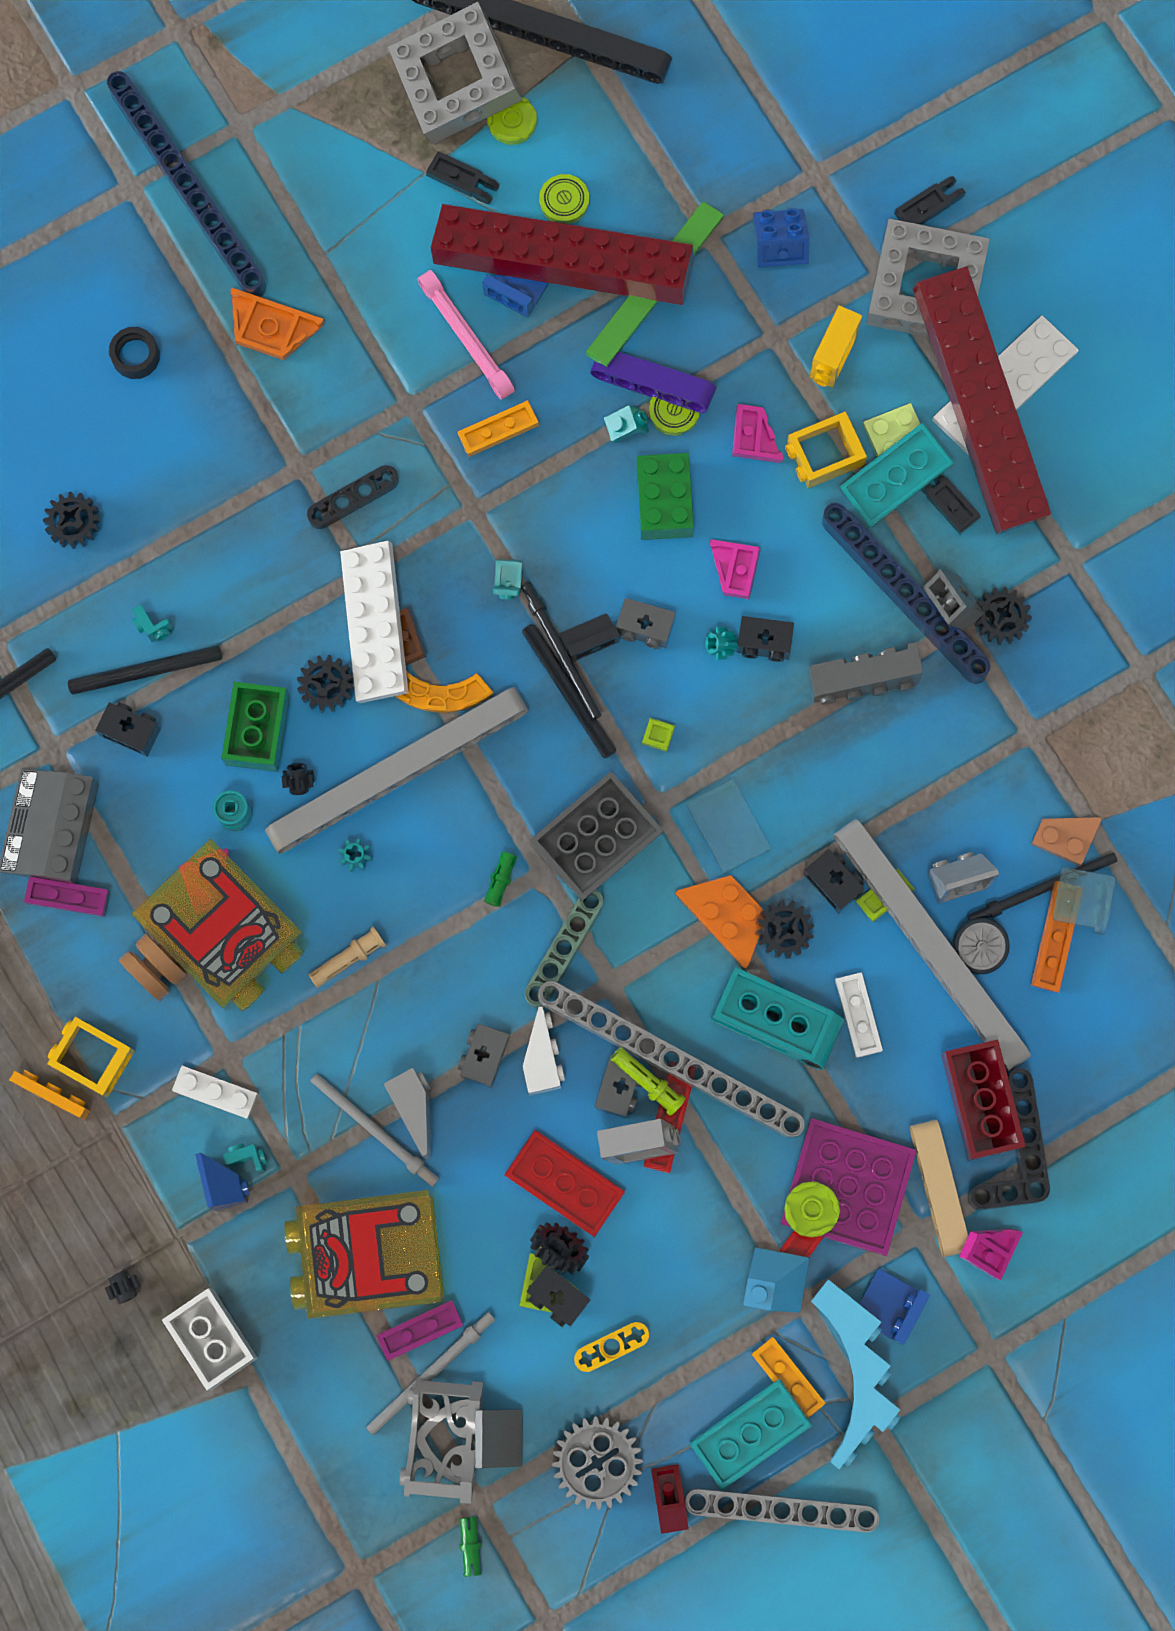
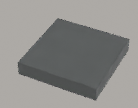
M522 1409L475 1410V1468L522 1467Z

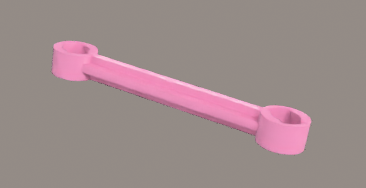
M429 270L419 276L417 281L421 289L434 302L487 377L490 386L499 399L502 400L515 392L507 375L495 364L444 292L440 281L433 271Z

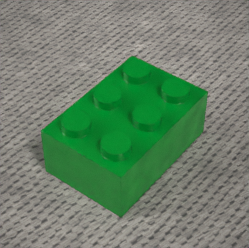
M689 453L637 456L641 540L693 537L694 526Z
M233 682L221 757L226 766L278 772L290 699L286 688Z

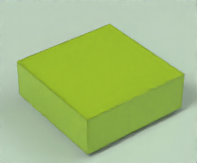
M650 718L642 745L667 752L675 725Z

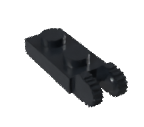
M438 151L426 171L427 177L469 197L473 196L476 200L485 204H490L492 197L478 189V184L480 183L485 188L497 191L500 186L496 180L484 175L482 171Z
M950 176L898 207L894 215L899 221L923 225L962 199L966 192L961 188L946 196L944 192L953 187L957 182L954 176Z
M940 475L934 480L938 484L936 487L932 488L930 485H927L921 491L926 494L928 500L961 535L976 523L981 516L950 480Z

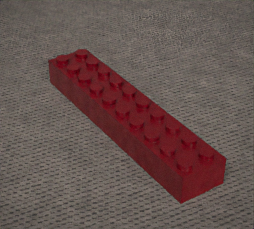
M442 204L430 247L433 263L437 265L624 296L631 295L683 305L693 264L692 244Z
M968 266L919 281L913 288L996 535L1047 518L1051 515V511Z

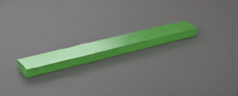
M703 201L672 241L692 244L694 257L723 220L724 214ZM629 295L586 350V355L607 367L659 301Z

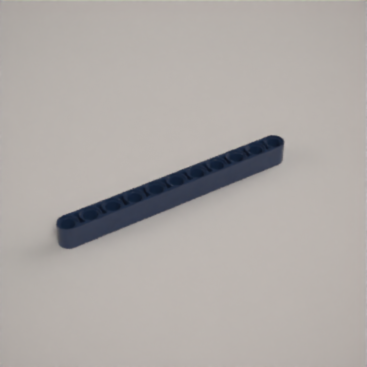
M122 71L111 73L107 78V85L117 106L242 291L262 297L266 291V285L260 270L128 75ZM120 85H125L122 89H116ZM134 104H137V105H138V106H137L136 108H134V109H129V107H130L131 105H134ZM145 124H151L148 128H142ZM164 143L162 147L155 148L157 144ZM173 162L178 163L175 167H168ZM191 182L189 186L181 187L183 183ZM197 202H205L200 207L194 206ZM212 221L218 222L213 227L208 226V224ZM231 241L229 246H221L223 242ZM237 261H245L242 266H234ZM250 281H259L255 286H247Z

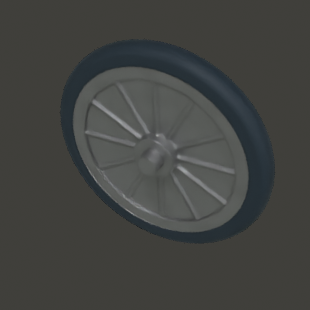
M971 919L964 923L955 934L953 949L971 973L988 974L994 972L1004 964L1009 954L1010 943L1008 935L1004 928L992 919Z

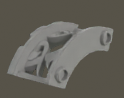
M417 1378L415 1388L410 1387L408 1404L413 1405L410 1444L406 1468H401L400 1485L404 1486V1496L410 1497V1494L459 1498L460 1503L471 1504L476 1475L475 1410H482L483 1382L472 1381V1385L422 1381V1378ZM424 1394L443 1395L445 1407L440 1409L439 1403L432 1399L433 1407L430 1409L425 1408L423 1404ZM449 1396L465 1397L469 1399L460 1400L450 1404ZM456 1413V1420L464 1417L466 1420L465 1426L457 1428L452 1414ZM422 1414L429 1419L419 1429ZM447 1418L450 1429L459 1437L465 1438L466 1445L451 1449L441 1462L432 1452L425 1438L439 1422ZM417 1447H419L425 1459L416 1461ZM455 1454L460 1455L462 1463L456 1466L452 1462L451 1469L448 1468L447 1465L451 1457ZM421 1467L425 1468L426 1475L423 1478H427L435 1469L438 1472L435 1482L415 1481L417 1470ZM444 1476L445 1478L460 1485L444 1484L440 1482Z

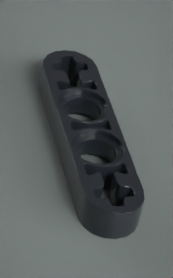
M390 465L381 466L316 502L307 511L310 525L316 529L326 528L394 490L399 483L396 469ZM386 473L388 476H391L390 483H387L385 480L382 481L383 474ZM375 479L376 484L378 483V486L380 488L379 490H376L375 485L371 480ZM362 485H368L372 488L370 495L366 497L359 496L357 490ZM341 497L349 500L348 507L343 510L335 507V501ZM328 504H330L331 509L334 512V515L332 516L326 506ZM315 512L325 513L323 515L324 520L314 519Z

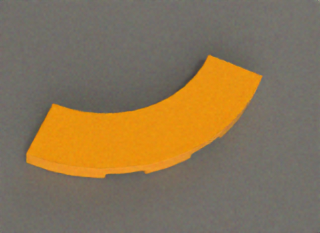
M406 671L408 693L395 697L405 704L420 710L449 713L474 707L494 695V692L477 673L459 683L436 686L423 682Z

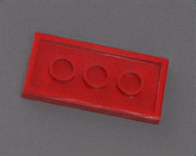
M536 1130L504 1174L507 1178L594 1238L625 1193L617 1185Z

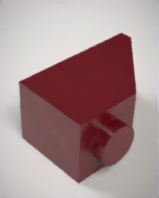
M679 1465L651 1468L661 1534L689 1530Z

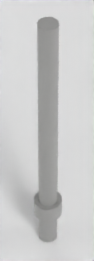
M318 1073L313 1076L310 1081L401 1159L411 1173L414 1175L418 1174L432 1187L436 1185L439 1178L424 1166L425 1162L417 1155L414 1157Z
M487 1312L473 1327L471 1325L462 1332L463 1336L418 1378H422V1381H432L471 1343L474 1345L481 1338L480 1334L496 1319ZM416 1380L366 1427L372 1435L378 1432L408 1403L410 1387L415 1388Z

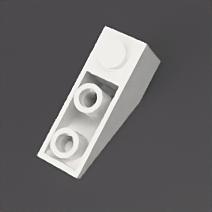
M538 1007L523 1063L529 1096L561 1089L560 1082L565 1081L562 1065L556 1066L554 1055L559 1054L556 1039H550L548 1029L553 1028L550 1013H544L543 1007Z

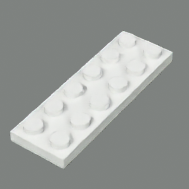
M1043 316L1037 319L998 356L1016 411L1075 357L1079 351ZM950 401L933 417L932 421L968 454Z
M383 541L340 551L356 702L365 703L407 694L408 684L392 543L390 541Z

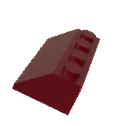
M998 1039L945 1051L941 1057L967 1160L972 1161L1026 1147Z

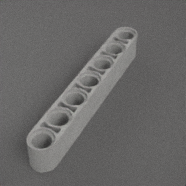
M694 1488L685 1496L687 1510L697 1516L857 1532H871L879 1524L877 1511L868 1505L702 1488ZM701 1494L704 1496L705 1505L703 1508L696 1510L690 1506L689 1500L692 1495ZM727 1496L732 1499L733 1507L729 1512H721L718 1509L717 1503L720 1498ZM752 1499L758 1500L761 1504V1510L756 1515H750L746 1512V1504ZM779 1502H784L789 1507V1512L784 1518H778L774 1514V1506ZM807 1505H813L817 1510L816 1517L811 1521L804 1520L802 1517V1510ZM835 1508H842L845 1512L844 1520L838 1524L833 1523L830 1519L831 1511ZM863 1511H870L873 1516L872 1523L868 1526H861L858 1522V1516Z

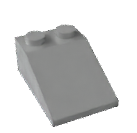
M973 852L959 856V861L948 863V860H943L933 864V868L928 872V877L937 904L988 889L998 877V869L983 854L974 856Z
M411 1068L384 1083V1086L422 1157L427 1161L431 1158L430 1097L427 1090L431 1088L422 1072L416 1073Z

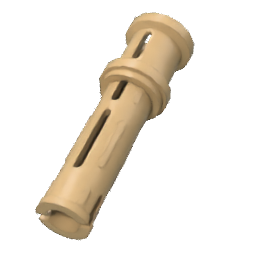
M372 926L370 932L358 940L353 939L348 948L325 962L319 968L308 973L315 986L319 988L359 960H367L369 954L380 947L385 948L387 945L375 927Z

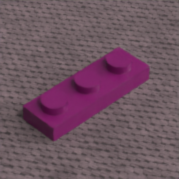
M29 876L24 903L104 917L110 891Z
M453 1300L376 1336L387 1361H390L464 1325Z

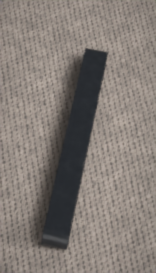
M412 0L419 5L449 15L479 2L494 30L656 84L663 83L672 61V57L663 50L513 0Z

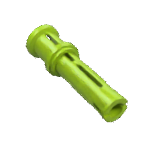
M623 1047L619 1048L612 1055L610 1060L648 1092L649 1099L652 1101L656 1100L667 1110L666 1113L669 1116L674 1114L685 1100L684 1095H678L672 1090L665 1079L659 1080L626 1052Z

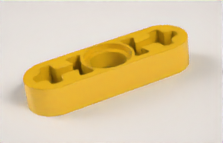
M640 1322L631 1323L580 1348L574 1357L575 1365L583 1372L593 1371L645 1345L649 1339V1331ZM631 1328L643 1329L645 1334L641 1336L642 1341L640 1343H637L636 1340L627 1342L631 1348L625 1350L624 1343L618 1334L624 1332V1337L632 1334ZM608 1339H616L619 1342L620 1350L616 1355L605 1353L604 1343ZM599 1344L600 1353L606 1360L600 1362L599 1357L591 1361V1367H587L586 1364L581 1365L579 1363V1360L582 1358L581 1353L586 1351L588 1355L596 1352L593 1346Z

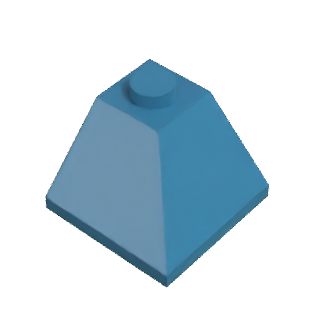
M755 1247L743 1305L769 1311L800 1313L810 1257Z

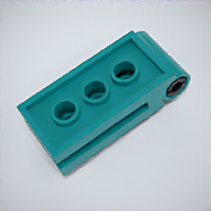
M735 967L710 1022L796 1061L799 1059L800 1062L811 1068L824 1070L844 1019L830 1009ZM749 1001L753 1005V1010L744 1009L741 1002ZM766 1013H775L778 1017V1021H770L767 1018ZM791 1024H799L803 1029V1033L795 1032Z

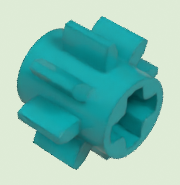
M716 627V631H709V635L705 640V647L709 655H716V660H725L727 656H734V651L738 646L735 632L727 631V627Z
M359 838L356 840V843L351 844L346 840L347 846L345 849L338 850L339 854L345 857L341 859L340 864L343 866L348 863L350 872H353L354 868L358 867L364 871L363 864L365 861H372L371 857L365 854L370 850L369 845L361 847V840ZM358 850L361 857H356L352 861L349 854H354Z

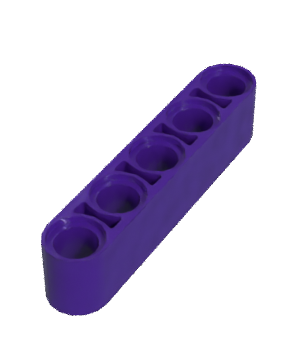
M621 352L616 354L607 367L594 361L590 370V374L600 381L649 397H655L698 413L707 412L716 391V386L707 380Z

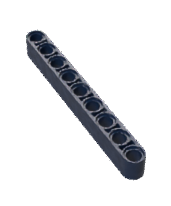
M829 504L823 514L822 525L824 529L967 681L973 684L983 682L991 668L988 658L961 629L947 624L927 593L842 504ZM830 514H837L841 520L839 522H832L828 516ZM850 532L855 533L859 539L851 541L847 539L846 534ZM871 551L875 553L876 558L869 560L864 557L863 553ZM890 570L893 572L894 577L887 579L882 576L881 571ZM908 589L912 596L908 598L902 597L899 590ZM921 607L926 608L930 615L926 617L920 616L917 613V609ZM938 626L944 627L948 634L945 636L938 635L935 632V628ZM956 645L962 646L966 653L958 655L953 651V647ZM974 664L980 665L984 673L975 674L971 670V666Z

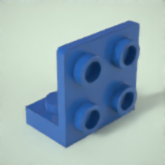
M803 209L764 210L753 213L757 238L758 267L809 264V235Z
M487 274L482 282L484 295L527 318L549 284L497 274L493 277Z
M878 1269L859 1304L881 1321L878 1326L882 1329L881 1334L904 1345L930 1294L921 1289L917 1290Z

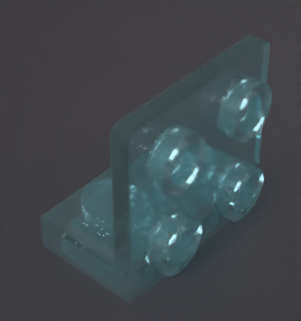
M1062 868L1053 920L1094 928V933L1104 935L1107 930L1116 877Z

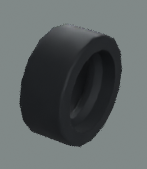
M139 327L122 329L113 336L109 344L110 359L115 369L124 377L130 379L144 378L156 369L160 361V351L156 341L145 329ZM133 340L144 341L149 348L148 358L136 366L125 365L119 357L121 348Z

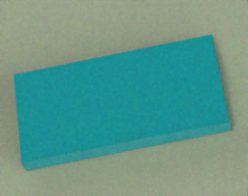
M922 422L839 487L869 527L872 528L955 465V463Z
M778 1379L689 1444L717 1485L723 1490L812 1427L813 1424L783 1381Z

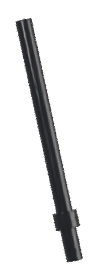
M530 582L525 583L521 586V589L529 602L528 607L532 615L538 618L592 720L600 718L602 714L549 619L543 600L537 597Z
M1112 852L1000 901L993 900L986 903V907L968 914V920L974 918H995L1002 915L1004 910L1053 890L1054 882L1059 881L1067 884L1116 863L1117 857Z

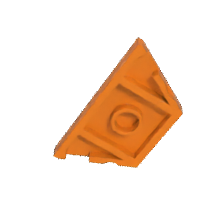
M231 288L232 313L235 327L234 335L237 345L285 360L324 325V319Z
M731 875L676 891L675 896L732 957L746 969L759 939L755 932L760 930L761 926H758L756 921L758 919L764 920L760 914L763 911L760 905Z

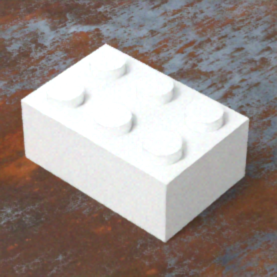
M206 1289L162 1319L207 1391L213 1390L258 1359L214 1289Z

